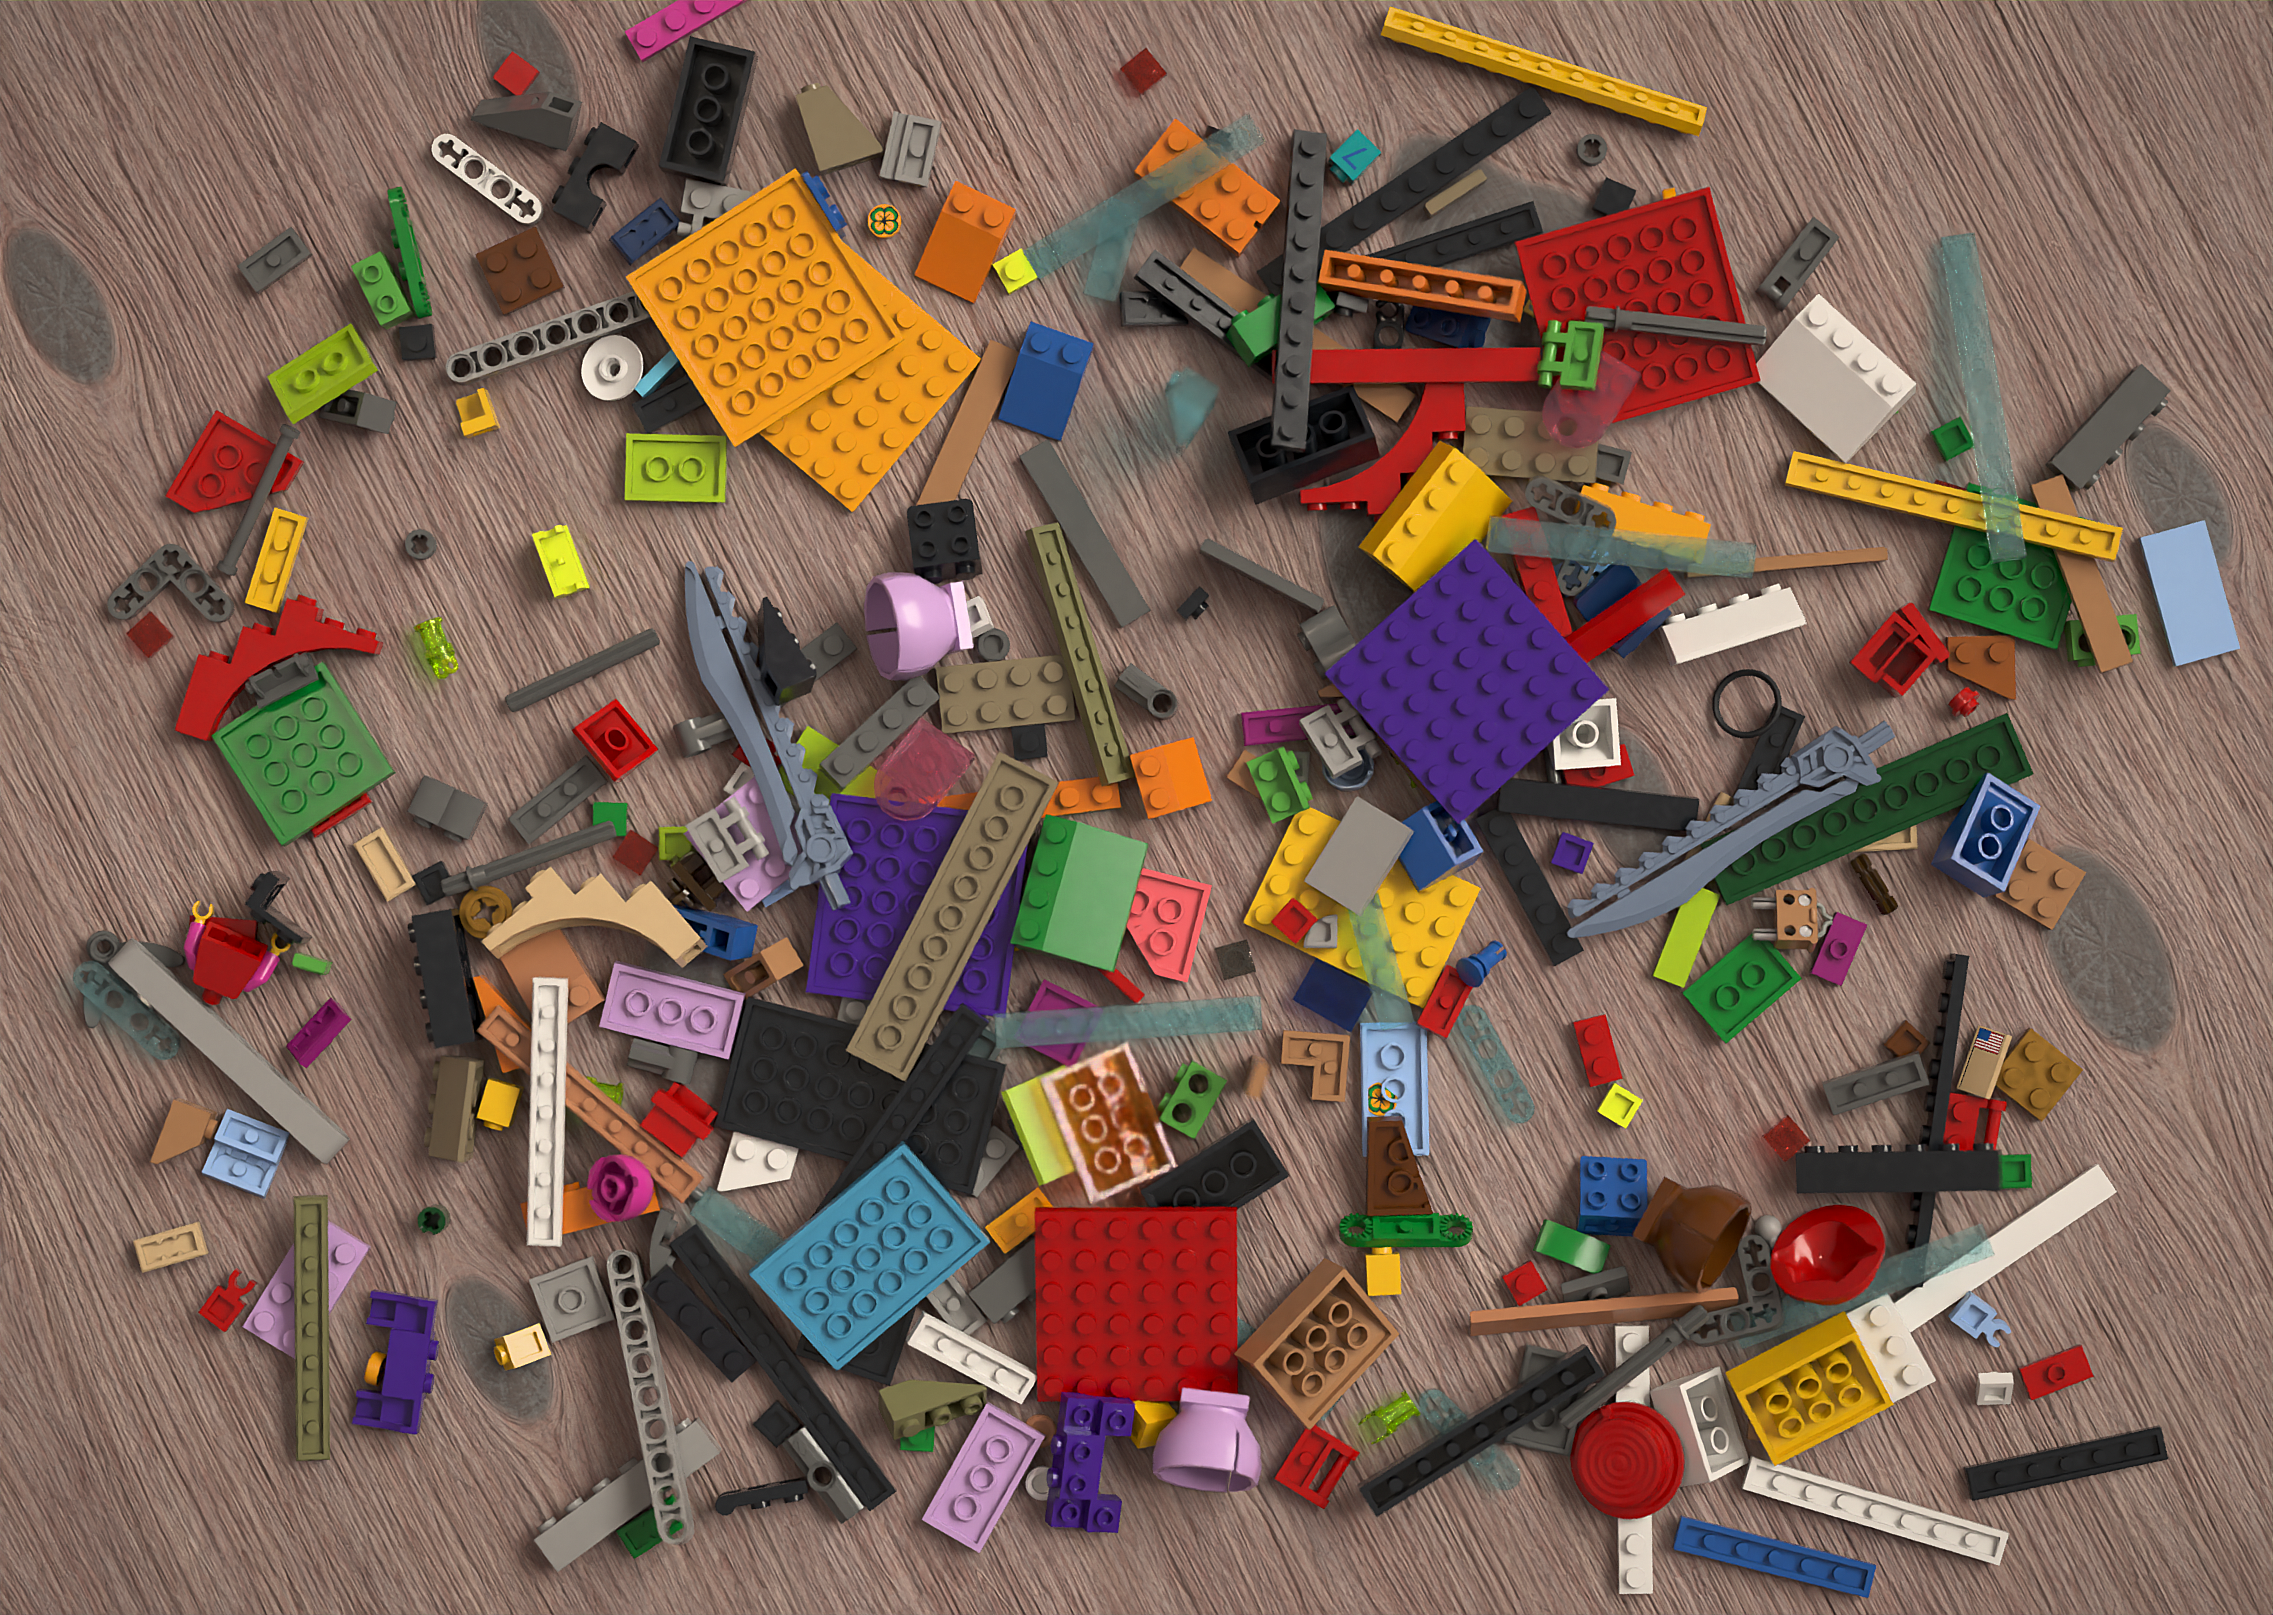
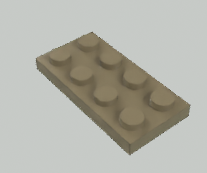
M1467 406L1463 455L1486 475L1521 478L1544 476L1552 480L1595 483L1601 416Z
M1062 654L936 667L943 734L1075 720L1073 691Z

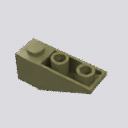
M907 1380L879 1390L878 1409L893 1440L901 1437L914 1436L919 1431L933 1426L945 1425L950 1420L964 1415L978 1413L986 1405L987 1388L985 1385Z

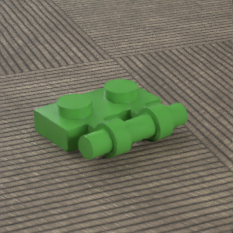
M1549 320L1547 332H1544L1541 344L1544 346L1542 361L1538 362L1537 373L1540 374L1538 386L1551 388L1553 376L1559 375L1561 376L1560 386L1562 389L1595 392L1604 334L1603 323L1569 321L1568 333H1560L1561 322ZM1565 347L1563 362L1555 361L1557 348Z

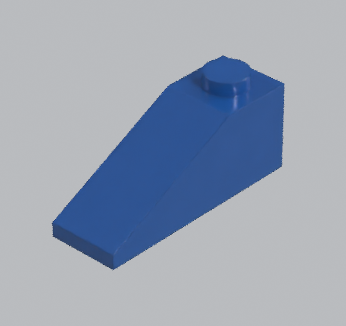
M676 904L673 905L708 946L703 952L727 960L752 957L758 925L727 915L694 908L688 909L685 906Z

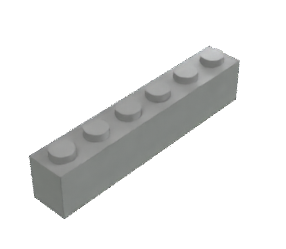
M699 1417L693 1422L686 1418L675 1426L684 1475L687 1478L718 1455L722 1448ZM664 1453L657 1459V1468L660 1472L667 1471L671 1460ZM635 1457L631 1458L618 1468L621 1474L614 1480L610 1481L608 1477L604 1478L591 1488L594 1494L583 1501L581 1497H578L564 1508L567 1512L565 1516L558 1521L553 1516L537 1528L540 1534L537 1535L534 1541L557 1572L652 1503L644 1458L639 1461ZM668 1487V1488L664 1491L663 1494H665L667 1491H669V1490L672 1489L673 1487Z

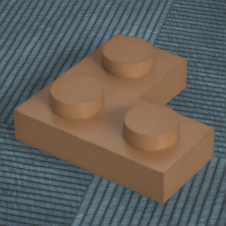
M1283 1030L1281 1064L1314 1066L1311 1100L1345 1102L1350 1035Z

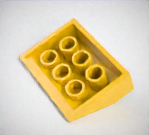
M1439 441L1358 547L1412 592H1416L1474 539L1481 543L1511 504L1512 500L1453 446Z
M1845 1311L1725 1372L1774 1466L1894 1405Z

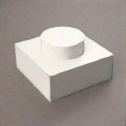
M980 596L966 602L972 639L994 628L985 602Z
M1978 1373L1975 1392L1977 1405L2010 1404L2014 1385L2012 1373Z

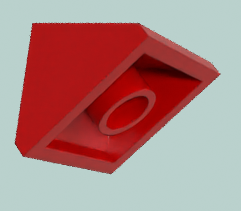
M614 699L571 730L611 779L618 783L659 750L617 699Z

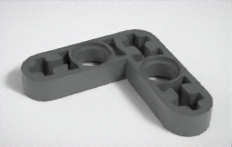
M1535 476L1528 481L1525 487V495L1529 504L1579 527L1557 575L1560 591L1565 595L1576 596L1586 588L1616 525L1615 513L1611 507L1550 478ZM1542 483L1546 485V492L1555 496L1556 489L1562 492L1556 499L1555 508H1551L1549 505L1552 503V500L1545 496L1535 500V494L1531 488L1533 486L1539 487ZM1567 497H1575L1580 502L1579 511L1573 515L1565 514L1561 510V502ZM1603 511L1607 513L1606 518L1610 523L1608 525H1601L1598 536L1604 537L1602 541H1599L1593 535L1584 534L1585 529H1588L1590 532L1593 531L1595 520L1592 516L1594 514L1599 516ZM1583 541H1590L1596 546V553L1589 559L1581 558L1577 554V546ZM1571 559H1574L1580 565L1589 566L1587 571L1582 567L1580 568L1577 575L1578 580L1581 581L1579 585L1573 584L1571 588L1566 587L1567 583L1563 576H1570L1575 569V564L1569 563Z
M166 544L157 550L111 594L107 603L108 610L112 616L117 619L130 620L137 616L173 582L210 621L225 622L231 618L235 609L234 602L230 596L184 548L175 544ZM168 551L173 554L177 552L180 554L177 557V561L183 567H187L189 563L192 565L191 568L181 574L179 580L176 578V575L181 573V571L174 565H165L168 561V558L165 556ZM150 572L157 578V585L152 591L146 592L141 589L139 581L143 574ZM192 574H199L204 579V586L197 593L190 592L186 585L188 577ZM132 585L135 592L143 596L144 599L140 602L139 598L134 597L128 604L131 608L129 612H118L117 609L120 605L117 600L119 598L128 599L133 594V592L128 590ZM211 587L215 589V592L209 595L218 602L225 601L223 605L225 613L223 615L219 613L212 615L211 611L214 607L207 599H204L202 604L198 601V599L209 593Z
M1748 1235L1740 1241L1738 1246V1254L1749 1303L1709 1312L1710 1319L1705 1324L1709 1328L1719 1326L1716 1319L1720 1318V1325L1725 1334L1720 1336V1331L1715 1329L1707 1332L1708 1338L1703 1339L1700 1334H1696V1331H1694L1689 1336L1697 1345L1711 1347L1775 1331L1783 1325L1785 1311L1779 1286L1771 1271V1250L1768 1243L1761 1236ZM1755 1243L1759 1248H1762L1757 1253L1758 1260L1761 1265L1767 1263V1267H1756L1753 1257L1750 1254H1746L1747 1251L1751 1250V1244ZM1760 1274H1765L1770 1278V1285L1767 1290L1761 1292L1754 1290V1278ZM1767 1307L1777 1312L1776 1315L1772 1316V1322L1770 1323L1764 1318L1754 1320L1757 1324L1756 1327H1753V1321L1748 1311L1753 1310L1752 1312L1756 1317L1765 1314V1308ZM1735 1314L1743 1315L1745 1318V1325L1738 1332L1730 1331L1728 1328V1320Z

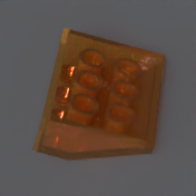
M1128 1042L1108 1048L1038 1079L1088 1204L1095 1203L1178 1167Z

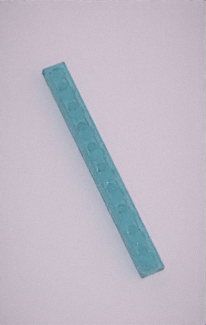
M1975 232L1941 237L1940 242L1991 561L1996 563L2024 559L2027 555Z

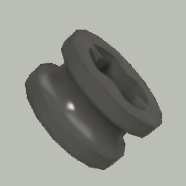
M1588 134L1582 137L1577 146V157L1581 163L1587 166L1600 164L1607 153L1605 140L1596 134ZM1590 142L1592 146L1593 142H1596L1600 146L1597 151L1599 156L1593 158V155L1590 158L1585 156L1586 146L1584 144Z
M418 529L408 534L405 540V548L407 553L413 558L425 560L434 555L437 542L431 533ZM417 536L420 539H423V536L428 538L426 546L429 549L425 553L419 550V554L414 551L416 544L413 541Z

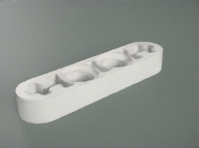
M443 134L434 140L432 144L433 156L440 164L519 223L533 225L541 220L543 206L536 196L455 136ZM451 142L455 143L452 148L460 156H463L464 151L469 153L461 159L458 169L453 167L458 163L450 155H446L444 158L441 157L443 151L440 149V146L443 143L449 145ZM479 161L482 163L483 173L479 178L470 179L466 176L465 168L469 162ZM497 181H506L510 186L508 196L503 199H497L492 194V187ZM518 190L522 192L517 197L519 200L527 205L531 201L534 202L532 208L535 214L533 216L527 214L524 218L521 217L523 211L514 203L511 209L506 207L515 199Z

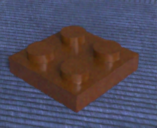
M536 226L475 254L504 316L565 288Z

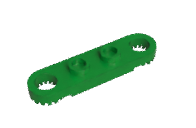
M401 186L387 190L395 229L391 230V237L395 249L400 248L403 261L398 262L400 275L403 282L408 281L418 319L432 316L433 312L431 301H427L430 297L426 289L427 284L412 221L409 219L408 204H404L407 200Z
M1350 1213L1349 1216L1346 1215L1344 1219H1341L1339 1225L1341 1241L1351 1247H1462L1471 1241L1473 1235L1472 1221L1468 1217L1465 1218L1463 1214L1459 1216V1213H1456V1215H1453V1213L1449 1215L1433 1213L1367 1216L1364 1214L1359 1215V1213L1353 1215V1213ZM1357 1226L1362 1228L1364 1231L1362 1232V1234L1358 1233V1235H1356V1233H1354V1235H1352L1353 1233H1349V1230L1347 1229H1349L1350 1227ZM1451 1227H1460L1465 1232H1462V1234L1459 1233V1235L1457 1236L1456 1233L1455 1235H1453L1452 1232L1450 1233L1448 1229Z

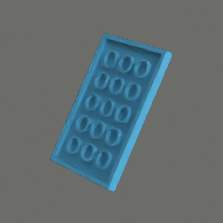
M902 1141L749 1270V1275L832 1367L838 1371L988 1245L990 1239Z

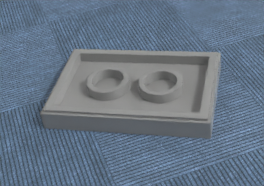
M1357 796L1304 882L1357 915L1362 916L1414 831Z

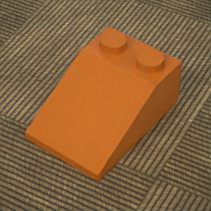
M955 180L914 276L975 304L993 266L992 264H994L1017 215L1016 209Z

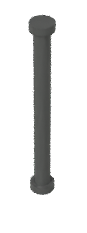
M281 425L279 430L281 436L226 556L217 565V569L226 574L235 576L238 570L236 564L293 440L298 439L301 433L292 426Z

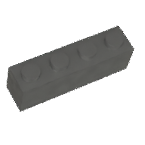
M2142 364L2134 367L2045 465L2055 475L2063 474L2067 486L2074 492L2081 490L2083 487L2088 490L2100 478L2101 475L2097 471L2106 462L2110 466L2122 454L2123 450L2120 446L2126 439L2129 438L2133 441L2145 429L2146 426L2142 422L2151 413L2155 417L2167 405L2168 401L2165 397L2171 390Z
M921 676L910 679L820 763L819 769L842 792L936 705L940 696Z
M1035 1236L968 1293L993 1324H996L1000 1319L1005 1324L1019 1312L1016 1306L1021 1301L1027 1298L1031 1302L1036 1298Z

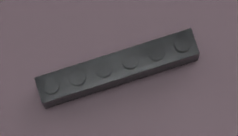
M1973 1143V1150H1960L1959 1144H1939V1150L1926 1151L1925 1144H1906L1905 1151H1892V1145H1871V1152H1858V1145H1839L1838 1152H1825V1146H1804V1153H1796L1797 1194L2003 1190L2002 1150H1994L1993 1143Z

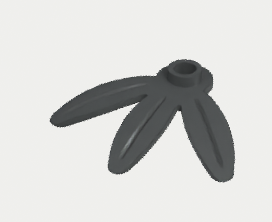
M101 930L95 932L89 937L86 945L88 956L94 961L86 980L83 996L84 1018L88 1028H95L98 1025L105 1009L109 990V974L112 975L117 986L133 1005L147 1015H151L155 1011V1008L108 964L114 955L127 943H120L117 936L110 931ZM101 941H106L110 944V948L106 952H100L97 949V944ZM138 941L166 967L181 966L185 962L183 955L169 947Z

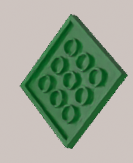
M1969 482L1964 490L2037 508L2034 502ZM1954 525L1927 611L2057 650L2072 599L2052 548Z
M323 661L315 666L319 680L262 709H259L258 705H256L211 735L283 847H286L396 773L334 675Z

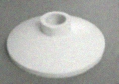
M620 335L603 337L596 341L584 356L581 368L583 383L593 396L601 400L616 401L629 395L640 381L643 373V358L637 345L630 339ZM618 366H620V371L615 376L614 371Z

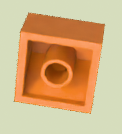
M1194 737L1130 755L1148 820L1212 801Z

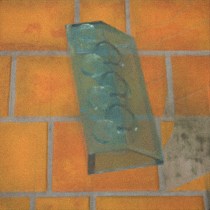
M1185 366L1182 373L1175 370L1165 386L1166 407L1176 453L1180 456L1184 454L1218 402L1220 392L1219 387Z

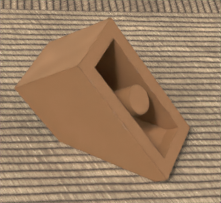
M786 937L723 975L732 990L745 993L744 1000H746L748 997L755 995L804 965Z
M182 1098L173 1099L150 1162L153 1164L163 1163L205 1144L207 1139L212 1140L219 1121L214 1120L217 1112Z

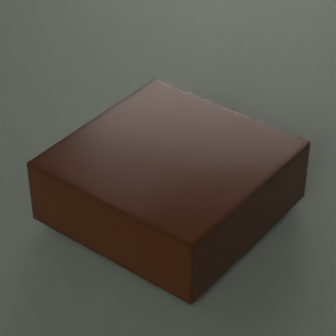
M1904 1020L1882 1045L1897 1058L1918 1051L1920 1055L1931 1042L1907 1020Z

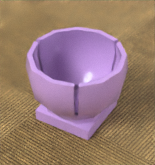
M888 572L874 576L867 585L864 603L865 630L874 631L897 627V631L867 635L872 659L881 676L889 680H909L927 674L944 655L973 648L963 581L937 587L912 573Z
M1182 1388L1178 1415L1158 1435L1153 1452V1473L1159 1480L1179 1487L1201 1491L1227 1492L1231 1471L1229 1492L1247 1491L1257 1486L1262 1469L1260 1445L1245 1422L1249 1396Z

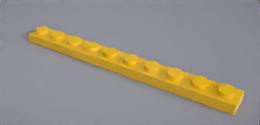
M1391 6L1389 7L1381 36L1388 37L1395 42L1410 44L1422 48L1426 52L1438 53L1461 63H1469L1485 68L1492 73H1501L1516 78L1523 83H1532L1548 88L1555 93L1570 95L1586 103H1595L1613 109L1618 113H1626L1642 118L1649 123H1657L1676 129L1680 133L1699 137L1707 107Z
M1793 451L1785 482L1786 486L2113 563L2116 559L2123 528L1852 464H1845Z

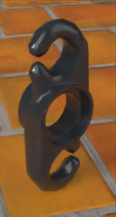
M1377 300L1376 306L1378 308H1382L1386 303H1392L1396 307V312L1393 316H1386L1380 310L1376 312L1377 324L1373 335V349H1401L1404 340V305ZM1392 327L1397 331L1398 341L1394 345L1387 346L1380 341L1379 333L1383 328Z

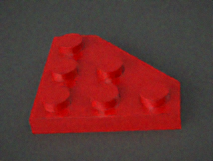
M216 410L165 496L196 514L251 500L276 445ZM288 452L268 495L287 491L304 461Z

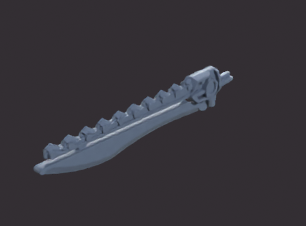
M688 561L685 565V603L689 637L702 683L720 708L749 761L772 822L784 863L792 867L789 872L790 888L795 891L799 887H806L819 882L832 911L841 909L851 902L838 874L841 868L850 860L853 852L831 805H828L829 799L823 794H814L818 775L811 768L809 770L802 768L806 749L799 743L790 742L794 723L788 718H779L781 705H775L760 681V669L755 666L759 648L753 642H744L747 622L741 617L732 616L736 597L729 591L721 592L720 590L724 572L717 566H709L704 569L706 579L721 613L720 616L716 617L696 566L692 561ZM727 629L799 805L800 813L795 823V831L802 850L800 855L797 854L798 851L790 830L795 811L723 636L722 630Z
M1885 720L1858 738L1854 735L1851 736L1837 726L1828 730L1792 754L1791 758H1785L1780 765L1782 767L1780 775L1762 773L1756 781L1758 782L1757 790L1738 789L1733 796V806L1714 805L1709 812L1711 814L1710 821H1690L1685 828L1687 829L1686 837L1667 836L1661 844L1663 845L1662 853L1643 852L1638 859L1639 868H1619L1614 875L1616 877L1615 884L1595 883L1590 891L1592 892V899H1572L1567 906L1568 915L1571 919L1581 916L1615 894L1619 898L1617 901L1568 929L1566 932L1567 936L1577 938L1616 931L1667 913L1688 902L1715 876L1762 841L1823 807L1856 792L1859 783L1868 786L1880 782L1881 776L1877 774L1876 767L1869 754L1895 738L1893 730ZM1841 776L1846 777L1844 781H1840L1821 792L1810 790L1798 792L1630 892L1628 888L1630 885L1798 785L1821 787Z

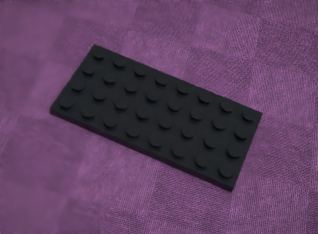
M748 997L715 1126L850 1162L906 1081L846 1051L859 1025ZM925 1044L909 1077L911 1076L915 1068L918 1066L920 1061L923 1059L927 1051L930 1049L932 1044ZM967 1054L906 1140L905 1144L943 1187L974 1194L1007 1064Z

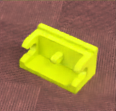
M557 525L551 530L532 534L555 598L561 599L590 588L567 525Z

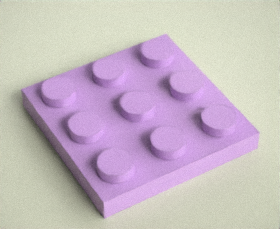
M755 777L724 801L726 802L735 796L740 806L746 807L750 814L747 816L757 833L761 832L765 839L763 844L769 852V855L760 860H757L752 850L742 854L749 866L723 881L747 912L788 880L789 872L792 869L791 866L784 863L772 822ZM724 802L715 808L721 819L730 815ZM795 812L790 830L798 851L797 854L800 855L802 850L795 831V823L799 815ZM736 824L727 828L736 845L745 841ZM686 831L684 835L704 858L689 831Z

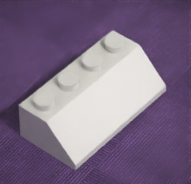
M1780 584L1761 589L1762 596L1749 599L1747 593L1728 599L1730 606L1717 609L1715 603L1697 609L1698 616L1686 619L1684 613L1667 618L1665 620L1666 626L1660 627L1659 631L1670 666L1805 625V618L1791 588L1781 590Z

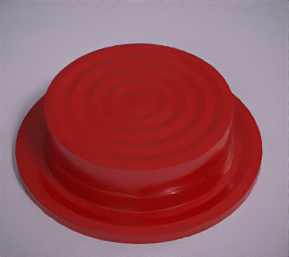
M1829 1205L1811 1210L1795 1219L1778 1237L1771 1254L1773 1277L1783 1292L1799 1301L1827 1306L1850 1301L1868 1288L1881 1265L1885 1253L1883 1231L1873 1216L1854 1206Z
M1615 1402L1602 1406L1592 1412L1577 1429L1570 1454L1572 1474L1582 1495L1599 1511L1620 1519L1643 1518L1662 1509L1675 1496L1684 1473L1683 1447L1673 1426L1662 1414L1653 1408L1636 1402Z

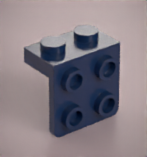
M1413 305L1405 329L1413 335L1439 342L1452 348H1482L1485 342V334L1492 318Z
M1619 558L1612 562L1574 598L1573 604L1586 622H1589L1642 585V583L1628 564ZM1668 607L1616 642L1609 649L1624 659L1649 634L1659 628L1672 612Z

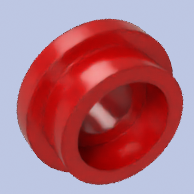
M1969 687L1961 690L1948 704L1952 708L1951 713L1953 716L1958 717L1962 714L1964 717L1970 715L1979 706L1976 700L1980 694L1977 691H1972Z

